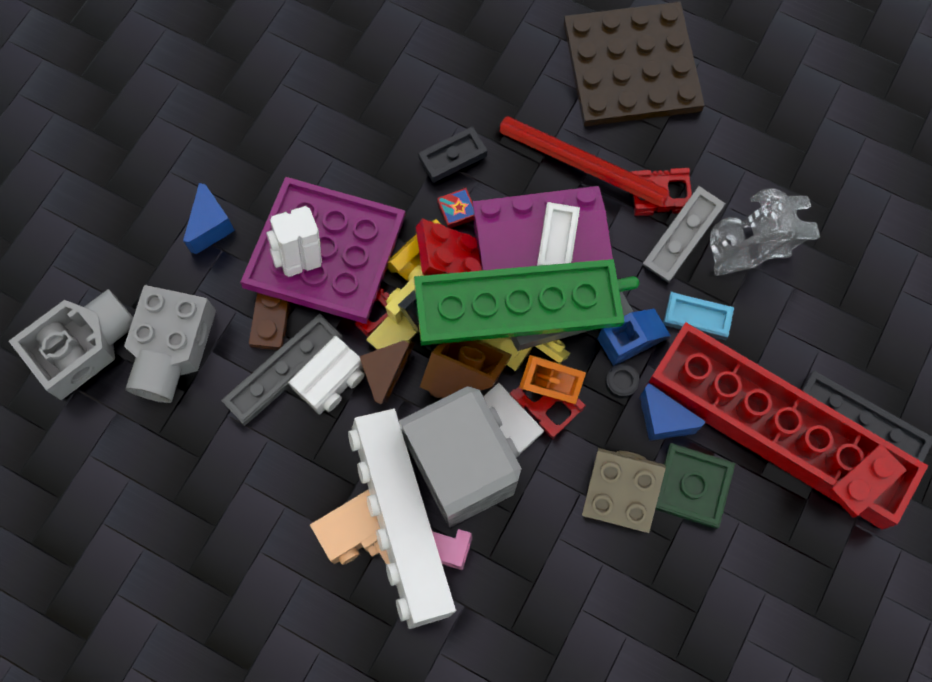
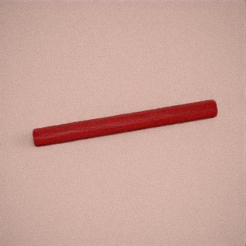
M506 116L501 122L500 132L655 205L663 206L668 199L669 190L509 116Z

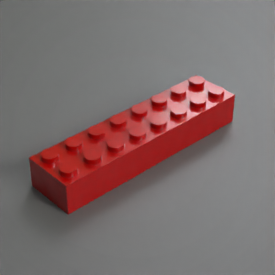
M687 322L684 323L648 382L706 421L705 423L835 502H837L828 490L870 451L882 444L907 471L858 515L881 530L898 525L928 468L927 464Z

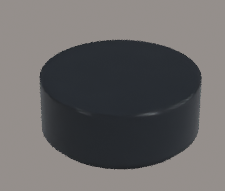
M615 365L606 376V388L616 398H628L635 393L639 386V375L629 365Z

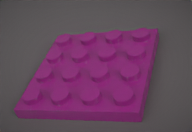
M285 177L242 277L241 286L247 290L367 324L388 266L387 263L390 260L405 219V210ZM307 206L310 208L319 230L322 257L321 267L309 271L303 269L302 273L288 277L284 274L282 266L276 268L274 265L266 232L272 230L270 222L272 216L284 212L291 214V210Z

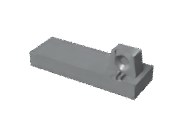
M698 186L643 262V266L669 283L726 203Z

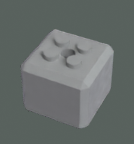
M467 386L399 420L405 443L449 528L514 495L522 469L516 459L519 453L511 438L506 439L500 429L502 421L494 407H488L480 390Z

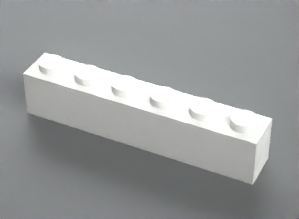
M395 408L354 418L352 430L348 431L349 442L352 450H358L361 463L357 464L358 474L361 483H367L370 496H367V505L370 515L372 517L377 516L380 529L376 530L381 551L386 550L390 564H386V571L391 586H397L400 599L396 600L401 621H407L409 629L448 618L456 612Z

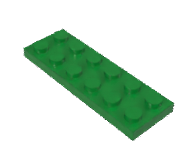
M614 259L414 276L421 346L622 327L625 323Z

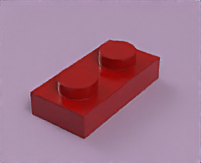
M880 444L834 484L828 492L854 518L862 513L907 470Z

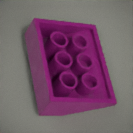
M599 186L473 201L474 230L482 271L537 266L547 202L580 207L571 263L613 259L606 211Z

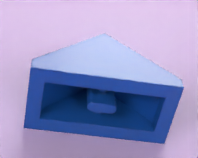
M202 183L198 185L183 239L189 251L194 254H198L235 231L229 218L206 184Z
M650 383L647 384L640 395L649 441L695 434L706 422Z

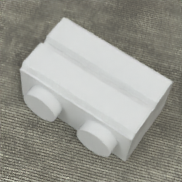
M304 206L291 210V214L284 212L272 216L270 220L272 230L266 232L275 267L282 266L284 274L288 277L302 273L303 269L309 271L321 267L322 257L319 230L310 208Z
M334 336L288 383L320 415L324 410L327 412L332 411L342 399L340 394L348 386L350 388L357 386L364 378L365 373L363 372L364 368L360 357L342 340Z

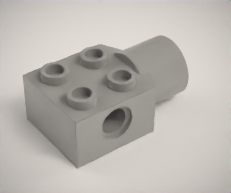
M144 285L124 345L135 356L125 388L126 391L153 401L172 402L180 375L192 373L199 369L216 313L208 298Z
M107 289L84 307L63 300L9 340V342L46 391L62 400L115 360L113 343L129 332L133 317L110 289Z

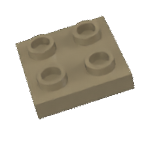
M598 448L582 516L649 533L666 465L649 461L636 453L628 451L613 452Z

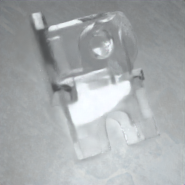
M776 188L762 189L750 198L751 202H760V209L744 221L740 218L729 217L716 224L712 228L710 245L715 260L713 267L715 275L719 276L755 268L767 259L789 258L792 256L791 250L806 240H817L820 238L816 222L802 221L796 214V210L807 209L811 206L809 197L787 196L786 193ZM751 226L754 236L745 239L743 228ZM726 239L730 240L732 245H729Z

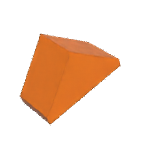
M529 355L519 388L576 404L586 372L538 356Z

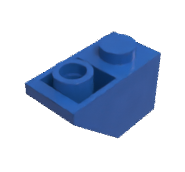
M648 309L625 315V323L622 327L602 328L598 340L611 363L615 366L670 338L671 335L656 310Z

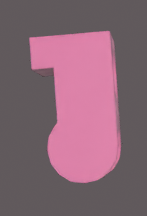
M458 529L456 537L453 538L432 531L441 563L463 570L472 541V533Z

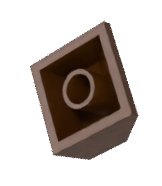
M480 340L438 344L431 353L420 388L429 391L431 395L437 398H445L467 386L480 391L491 388L506 367L512 354Z

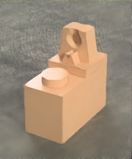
M369 489L310 524L333 564L339 561L342 565L349 563L360 555L358 550L362 547L367 552L369 551L372 557L380 553L384 562L390 564L387 551H381L378 544L376 530L380 529L377 516L372 517L368 509L367 496H370Z

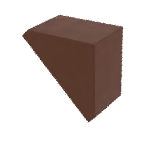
M403 340L359 356L375 402L384 404L389 401L415 345L414 342Z

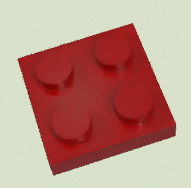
M423 218L417 224L416 232L422 275L482 271L477 238Z

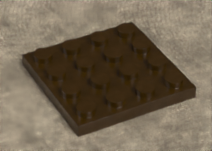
M681 2L564 16V28L584 127L703 111L705 106Z

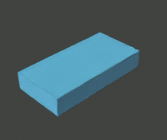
M671 292L663 323L665 326L681 329L684 323L687 322L710 337L726 340L729 336L734 307Z

